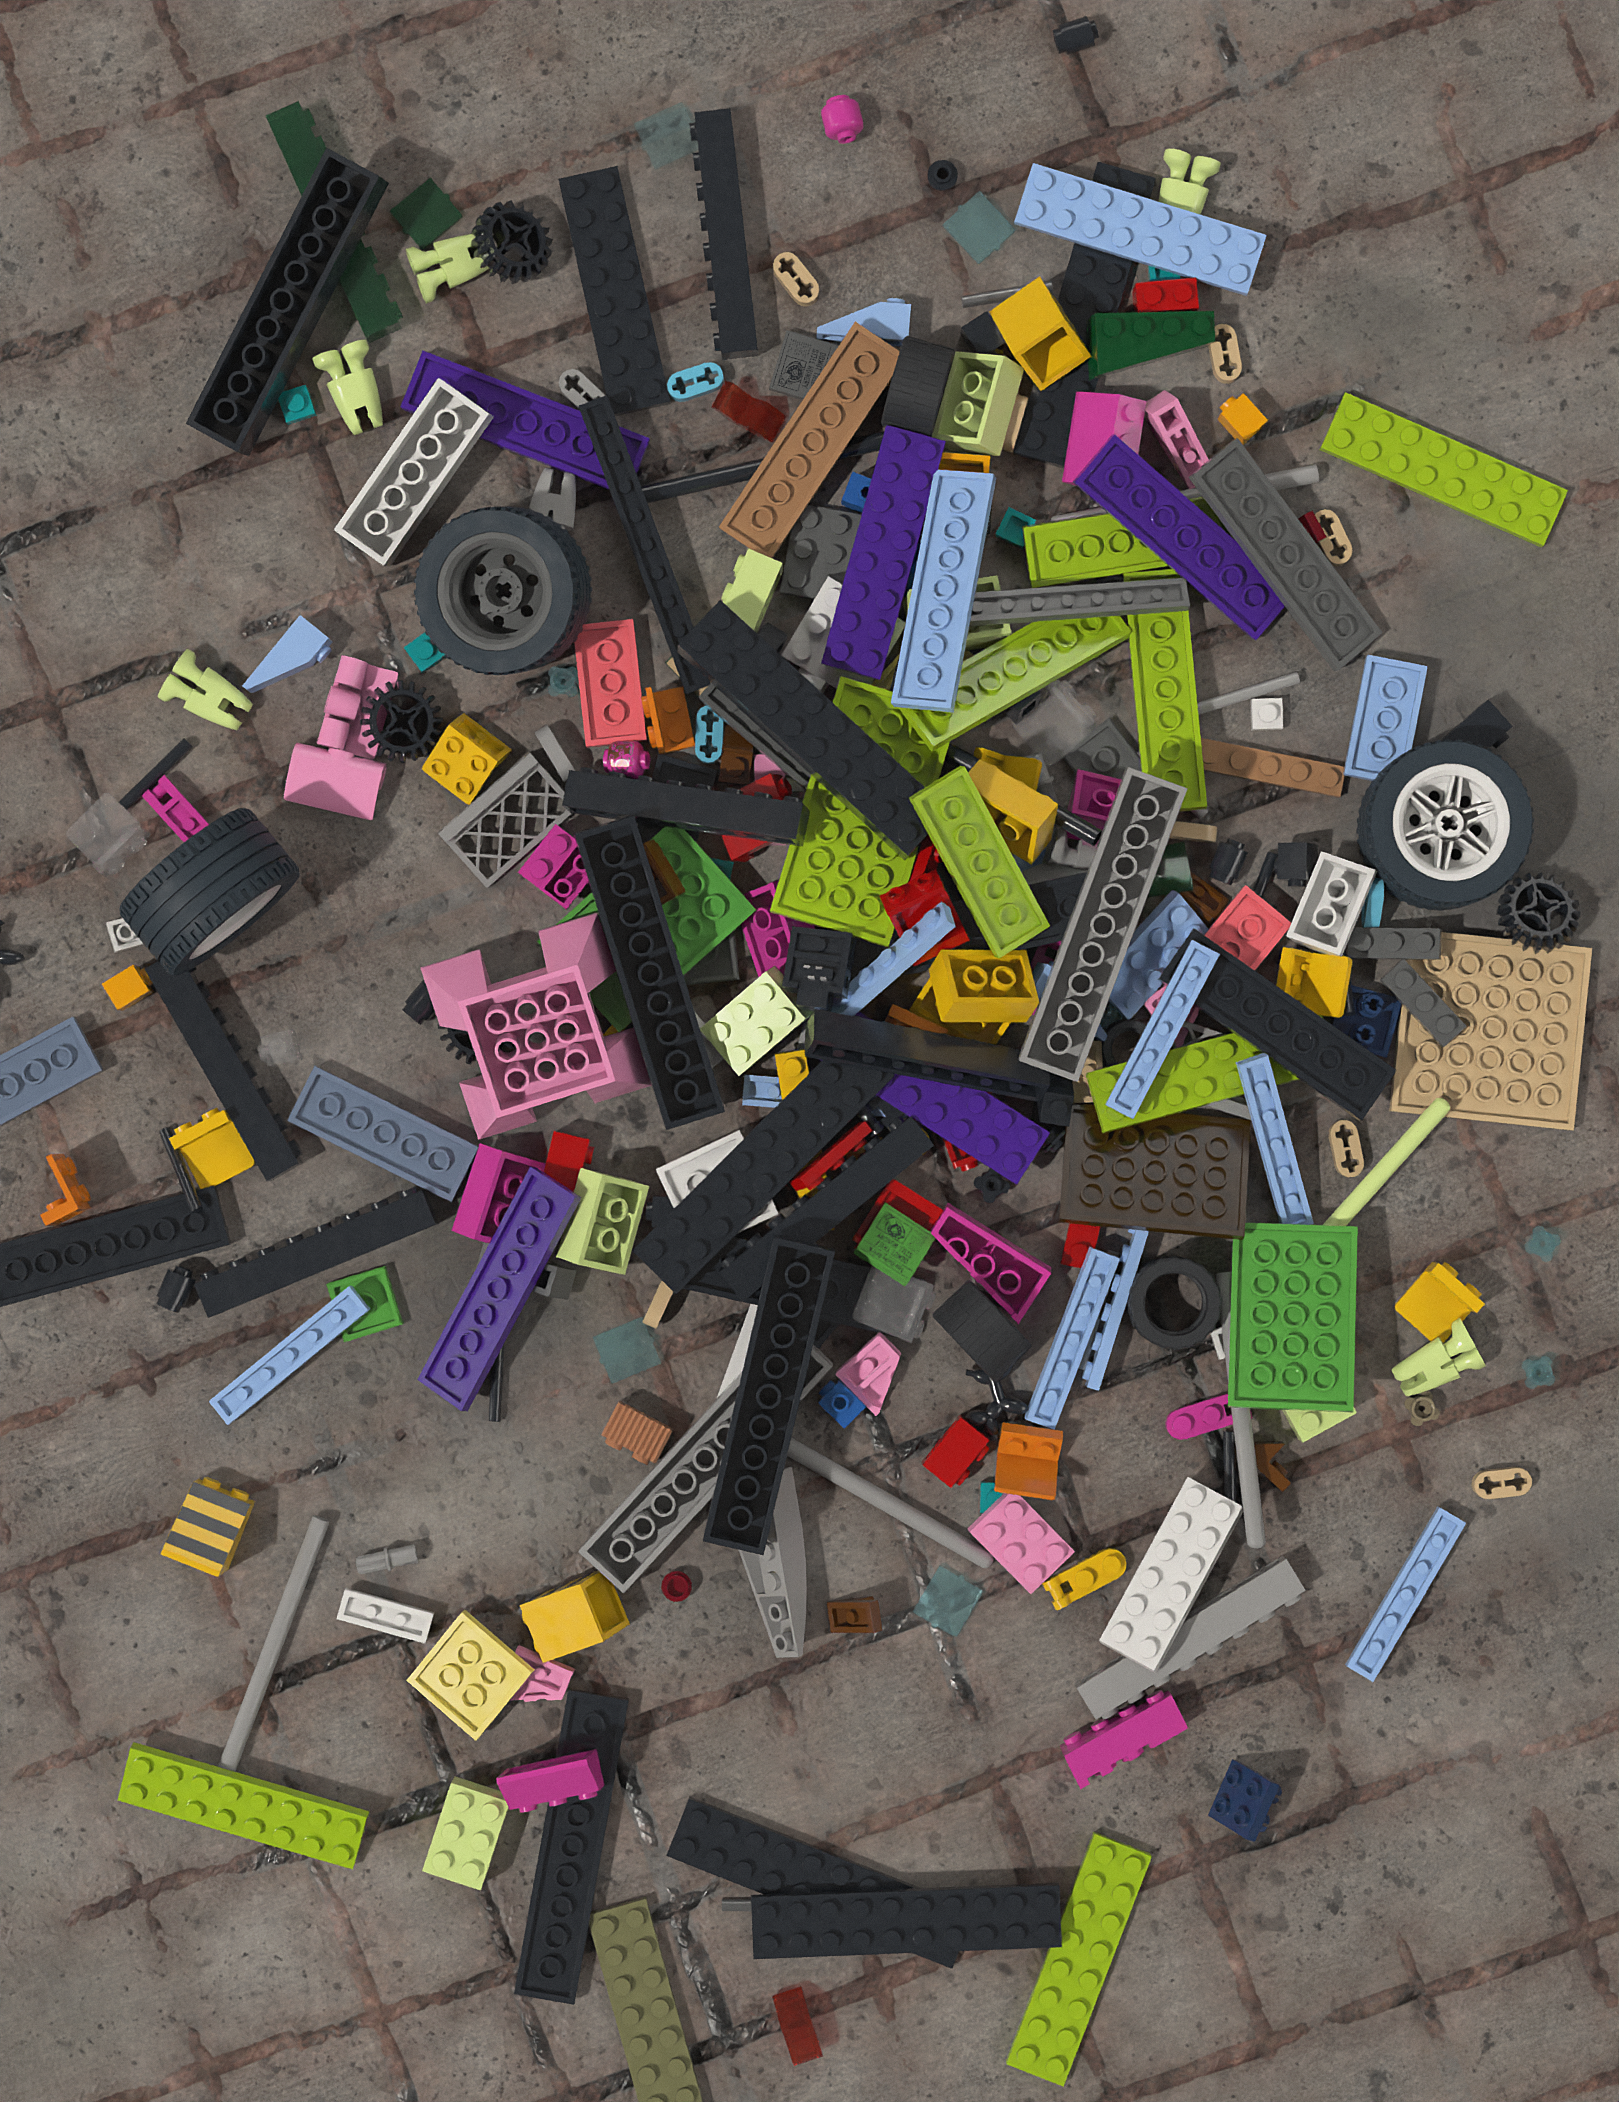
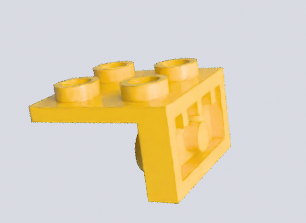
M463 713L448 725L422 766V770L469 805L474 801L494 768L507 758L512 749Z

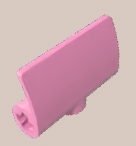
M341 656L334 684L331 686L324 708L325 716L317 744L373 760L379 744L377 743L374 747L369 748L368 743L374 740L373 736H362V732L370 730V726L360 725V720L369 719L370 715L363 714L361 709L363 707L372 709L373 706L366 699L368 696L376 700L379 699L374 691L377 687L385 694L387 693L385 683L391 682L394 689L398 672L372 666L356 658ZM383 705L380 706L376 719L379 732L383 730L387 716Z
M296 743L289 765L284 799L298 804L373 820L378 790H381L386 774V763L357 757L353 753L329 748L327 750Z

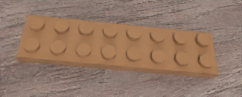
M855 321L719 528L749 549L773 558L891 381L900 351Z

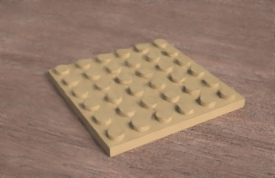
M1442 932L1441 960H1405L1460 1018L1466 1027L1445 1047H1441L1401 1004L1394 1059V1069L1397 1071L1392 1079L1389 1111L1422 1114L1436 1098H1443L1450 1105V1111L1444 1117L1574 1131L1592 948L1563 945L1560 949L1554 947L1547 954L1542 947L1540 952L1535 954L1531 946L1526 951H1523V944L1519 941L1517 944L1512 945V939Z

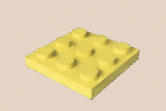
M464 1610L406 1681L474 1740H478L535 1669L469 1612Z

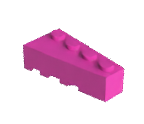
M947 1203L943 1209L944 1211L931 1228V1234L1019 1324L1051 1275V1267L955 1206Z
M1162 1690L1155 1691L1146 1697L1147 1702L1137 1707L1135 1704L1125 1706L1118 1711L1119 1716L1108 1720V1718L1103 1720L1102 1718L1091 1725V1730L1083 1734L1077 1731L1063 1739L1065 1743L1059 1746L1080 1789L1090 1784L1087 1778L1093 1775L1104 1777L1114 1771L1113 1768L1116 1767L1117 1761L1127 1762L1139 1757L1144 1752L1143 1747L1147 1744L1150 1748H1155L1188 1729L1169 1690L1164 1693Z

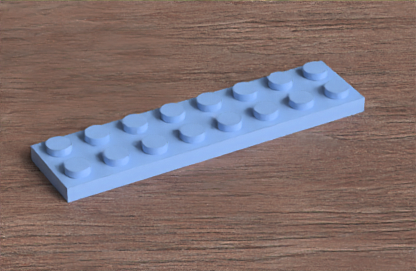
M1035 163L1032 164L1014 224L1180 276L1196 278L1197 281L1245 296L1248 295L1267 236Z
M937 470L933 474L891 704L894 707L954 712L995 489L996 477L994 474Z

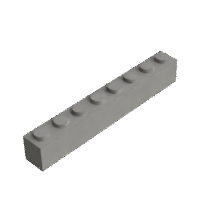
M1280 1556L1189 1612L1156 1674L1120 1655L1074 1684L1094 1718L1102 1717L1103 1720L1107 1719L1119 1711L1117 1706L1127 1700L1129 1703H1133L1145 1695L1143 1690L1153 1684L1155 1687H1159L1171 1679L1169 1674L1179 1668L1181 1671H1185L1197 1663L1195 1658L1205 1652L1207 1655H1211L1223 1647L1222 1642L1231 1636L1234 1639L1241 1637L1249 1631L1248 1626L1257 1620L1260 1623L1267 1621L1276 1614L1274 1610L1283 1604L1286 1607L1293 1605L1302 1598L1300 1594L1306 1590L1284 1556Z

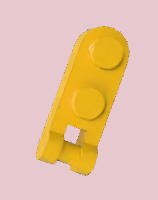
M1106 1548L1051 1576L1042 1585L1045 1591H1049L1054 1599L1052 1604L1055 1610H1060L1122 1576L1126 1570V1559L1119 1550ZM1068 1580L1073 1590L1064 1594L1060 1585Z

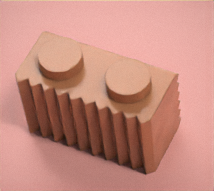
M619 1400L601 1435L606 1437L605 1443L619 1451H621L622 1447H625L634 1452L632 1455L634 1459L648 1465L650 1461L653 1463L657 1462L673 1428Z

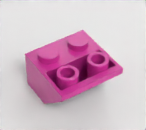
M556 824L518 871L521 876L566 910L588 883L575 838Z

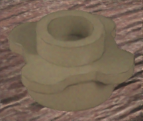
M1425 1391L1418 1397H1408L1404 1401V1407L1409 1410L1411 1414L1410 1421L1413 1425L1421 1426L1423 1422L1430 1419L1435 1420L1439 1417L1440 1412L1432 1401L1433 1395L1431 1392ZM1424 1406V1411H1420L1419 1407Z

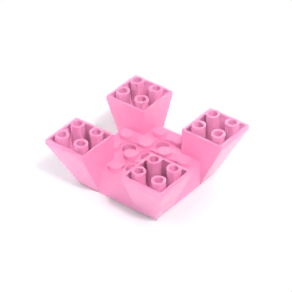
M597 912L539 930L546 964L545 968L491 984L480 949L421 967L439 1025L468 1031L482 1073L480 1076L459 1082L478 1140L537 1122L532 1107L582 1091H587L594 1103H598L651 1086L634 1027L603 1037L589 994L591 990L616 972ZM524 1003H531L536 1007V1011L526 1015L519 1010V1007ZM563 1023H571L576 1029L570 1034H563L558 1028ZM534 1032H540L545 1035L546 1039L542 1043H533L530 1041L529 1036ZM510 1041L516 1046V1049L506 1053L499 1048V1045L502 1042ZM543 1061H550L555 1065V1068L550 1072H543L538 1066Z

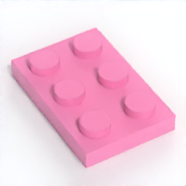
M1004 1493L967 1528L1030 1594L1075 1552L1020 1495Z

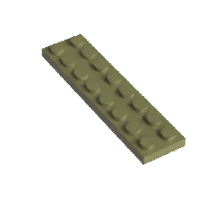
M647 1897L591 1912L589 1926L638 2102H704Z

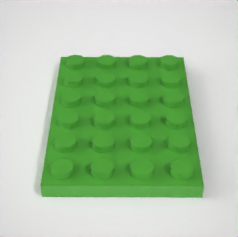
M664 827L651 840L654 839L659 844L664 856H666L685 888L683 894L662 905L684 975L754 913L756 909L684 829ZM592 893L556 925L596 912L598 913ZM614 972L591 990L589 994L592 1003L620 1033L632 1021L617 973Z
M1245 1223L1244 1239H1233L1228 1408L1353 1413L1358 1227Z

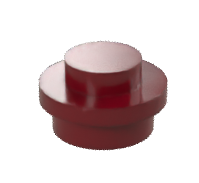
M672 1571L663 1578L661 1584L662 1593L670 1601H683L691 1593V1579L682 1571Z

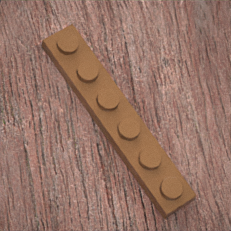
M1201 738L1204 771L1337 798L1341 796L1344 766Z

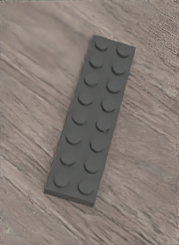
M1238 438L1232 440L1188 477L1333 671L1340 670L1382 634V631Z

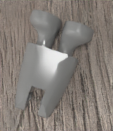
M544 468L534 490L529 509L543 513L544 516H549L553 521L561 524L563 529L572 531L574 528L576 506L575 475L565 471L561 485V495L553 494L550 492L553 486L554 469Z
M1056 827L1053 830L1052 839L1047 846L1042 863L1049 866L1063 865L1069 866V868L1088 870L1097 845L1092 846L1083 840H1078L1070 848L1067 844V832Z

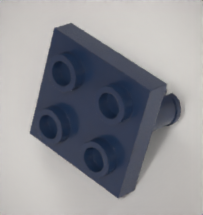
M1351 985L1356 1014L1349 1017H1333L1331 1024L1374 1055L1387 1058L1401 1003L1394 996Z
M1232 1759L1208 1816L1243 1838L1255 1842L1259 1832H1264L1267 1829L1263 1823L1269 1825L1270 1818L1267 1813L1271 1804H1276L1279 1801L1275 1795L1281 1796V1787L1242 1762Z

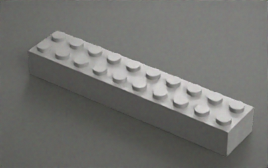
M1126 767L1039 1000L1040 1003L1037 1006L1019 1054V1061L1078 1082L1187 788Z
M814 1345L800 1401L833 1366V1362ZM742 1372L580 1547L578 1552L622 1593L635 1582L713 1497Z

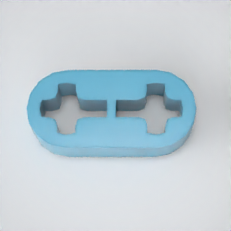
M708 362L676 372L668 380V393L672 399L678 402H685L719 390L723 384V371L717 364ZM710 370L712 374H718L715 377V383L709 385L708 381L698 383L697 380L704 378L705 371ZM682 380L684 384L694 382L693 385L686 387L685 394H680L679 390L673 391L672 389L677 386L676 381Z
M705 705L700 708L696 717L695 752L700 761L712 764L717 762L722 756L724 720L719 717V721L713 723L712 732H707V724L705 721H701V719L707 716L708 711L712 710ZM707 737H712L713 747L718 748L717 752L712 753L711 758H707L705 752L700 751L701 747L706 746Z
M1374 878L1361 909L1363 928H1377L1380 926L1384 900V883L1381 878Z

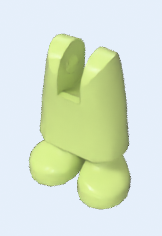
M1166 149L1163 158L1171 172L1170 178L1162 179L1158 202L1201 215L1209 189L1203 187V184L1208 177L1219 172L1221 163L1209 157H1195L1192 164L1190 181L1185 182L1184 178L1190 164L1191 155L1177 149Z
M472 234L434 242V250L426 252L416 247L406 249L409 263L414 275H416L426 304L435 299L436 288L440 284L447 282L451 289L490 269L488 266L480 268L483 262L482 258H474L472 252L478 248L471 246V241L475 238ZM437 263L441 266V268L434 271L424 272L427 268Z
M358 340L341 348L351 371V374L348 375L345 374L342 358L338 350L326 351L312 358L316 368L327 371L331 375L333 380L327 383V387L345 423L354 435L363 433L361 421L355 409L366 406L367 414L373 427L377 428L383 425L382 408L372 368L365 369L363 363L364 357L369 351L367 340Z
M186 649L174 665L172 671L197 685L196 689H192L180 679L170 674L166 678L158 698L164 702L170 701L175 697L181 698L186 701L184 709L221 726L238 730L242 722L237 720L232 714H227L225 712L226 708L232 702L234 706L249 712L253 704L242 692L210 667H207L202 672L195 665V653Z
M1460 1318L1453 1321L1451 1326L1452 1337L1443 1344L1440 1338L1437 1337L1392 1368L1395 1379L1402 1381L1400 1388L1405 1396L1416 1395L1461 1378L1459 1372L1465 1369L1480 1370L1486 1367ZM1461 1353V1354H1460L1459 1356H1457L1456 1358H1454V1359L1451 1358L1452 1356H1455V1355Z

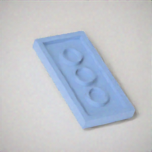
M1373 655L1366 656L1345 761L1344 776L1373 781L1385 766L1412 749L1428 666Z
M1174 890L1164 898L1134 931L1108 1001L1127 1020H1130L1147 999L1163 984L1157 979L1192 929H1196L1203 935L1208 930L1183 897Z

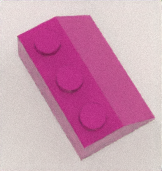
M1076 392L1062 482L1075 485L1073 483L1075 478L1112 434L1119 437L1138 454L1147 401L1120 394Z
M1078 769L1067 810L1103 830L1121 779ZM1066 831L1068 838L1074 840H1082L1076 837L1075 835L1071 834L1070 832Z
M779 881L769 883L743 894L756 909L754 913L741 923L759 977L774 966L784 976L792 926L815 929V926L770 912Z
M480 1143L451 1231L474 1240L490 1243L530 1166L544 1172L545 1163Z
M596 1749L507 1768L496 1778L497 1785L509 1809L519 1808L520 1813L535 1810L538 1808L537 1804L549 1802V1806L561 1805L568 1802L567 1798L578 1795L579 1800L589 1799L597 1796V1791H600L604 1786Z

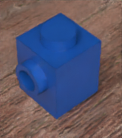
M852 472L842 497L841 505L862 513L871 478Z
M840 1379L836 1383L830 1380L818 1392L822 1396L818 1403L844 1429L866 1407Z

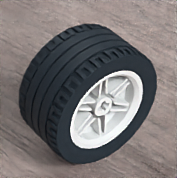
M1437 740L1408 750L1379 772L1366 789L1365 796L1362 797L1361 807L1358 810L1359 817L1357 818L1358 828L1356 829V834L1359 837L1357 842L1360 845V854H1363L1364 864L1368 868L1377 871L1375 878L1383 880L1384 889L1389 891V895L1395 896L1401 902H1406L1407 905H1413L1420 909L1452 910L1474 904L1497 893L1519 872V868L1525 862V856L1529 854V846L1532 844L1531 836L1534 834V829H1532L1534 823L1532 812L1534 811L1530 805L1531 798L1528 797V790L1522 784L1523 780L1521 777H1518L1517 771L1512 769L1507 761L1501 759L1502 756L1492 753V750L1489 748L1484 749L1482 745L1472 744L1470 741ZM1431 791L1439 793L1440 798L1438 802L1435 803L1429 798ZM1462 796H1467L1470 799V805L1467 808L1460 806ZM1415 814L1420 818L1418 826L1410 824L1409 818L1411 815ZM1450 818L1453 822L1450 826L1453 829L1445 831L1441 827L1444 824L1441 822V819L1446 820ZM1472 825H1477L1481 828L1479 836L1476 837L1469 831ZM1423 843H1426L1431 848L1428 855H1424L1420 851V846ZM1452 849L1460 850L1461 858L1459 860H1454L1450 857Z
M239 808L218 818L197 832L157 864L136 884L122 901L119 907L120 915L169 974L174 976L181 975L220 951L269 911L295 884L300 876L299 867L250 809Z

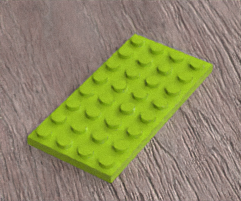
M841 676L833 703L924 787L937 781L940 777L950 742L932 752L901 710L891 704L892 691ZM811 775L803 799L804 805L810 810L803 847L789 846L770 912L828 930L853 933L858 939L889 947L894 925L886 913L880 895L887 893L894 887L908 883L918 847L906 860H903Z

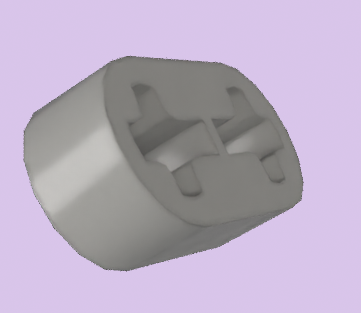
M566 370L559 378V387L562 394L578 410H580L579 405L588 402L585 399L587 395L592 400L605 396L578 370ZM568 378L571 380L580 379L578 385L583 390L581 394L574 388H571L569 391L566 390L568 387L566 380Z
M545 725L534 733L563 781H566L569 770H575L548 725Z

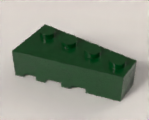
M1214 311L1095 313L1086 319L1087 349L1091 354V357L1088 358L1089 381L1209 346L1215 342Z

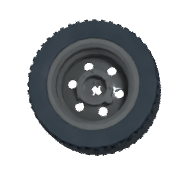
M484 507L470 510L468 513H463L459 517L451 519L450 523H445L442 526L443 528L435 533V537L429 540L428 547L424 548V554L419 558V568H416L415 572L417 575L414 579L416 589L414 590L416 600L414 602L418 607L417 616H420V624L426 629V636L431 638V643L435 644L438 647V651L444 653L447 659L453 660L458 666L462 665L464 669L472 670L475 673H484V675L517 674L543 667L549 662L554 661L571 647L572 642L577 640L578 634L583 630V624L587 622L586 617L591 609L589 605L592 603V598H590L592 592L590 581L592 579L588 572L590 570L589 566L585 562L587 559L581 553V547L577 546L574 537H571L567 529L561 527V524L553 521L549 516H544L543 513L535 512L531 509L520 507ZM508 554H512L515 557V562L512 566H509L505 556ZM480 564L486 567V573L483 576H479L476 572ZM532 574L536 575L539 580L538 584L533 587L527 583ZM511 585L512 588L509 591L512 592V595L504 596L503 592L505 590L502 586ZM473 595H478L481 604L478 607L474 606L471 602ZM529 605L532 607L533 614L530 617H526L523 606ZM498 615L504 618V625L502 627H498L494 623V619Z

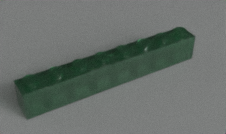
M299 101L265 117L302 196L326 149V145L322 136L315 137L311 129L316 123L309 108L303 110ZM360 239L340 278V282L368 343H371L402 329L398 320L404 317L397 302L393 301L390 303L386 292L390 291L391 288L384 273L378 275L374 268V264L378 263V260L371 245L365 248L362 239Z

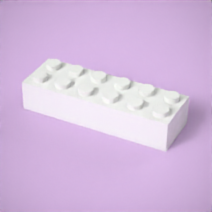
M438 378L334 530L383 566L390 567L494 416L444 380Z
M1187 1477L1099 1640L1101 1644L1156 1674L1241 1517L1243 1507Z

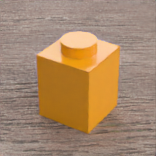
M1244 393L1237 399L1231 396L1220 406L1223 412L1219 415L1218 421L1235 439L1238 438L1242 445L1262 429L1268 421Z
M136 965L128 967L102 983L116 1009L120 1011L126 1010L154 993L151 987L153 983L145 971V967L140 969Z

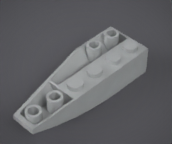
M784 1467L764 1555L739 1550L776 1658L800 1657L803 1655L806 1624L807 1586L803 1528L792 1467Z

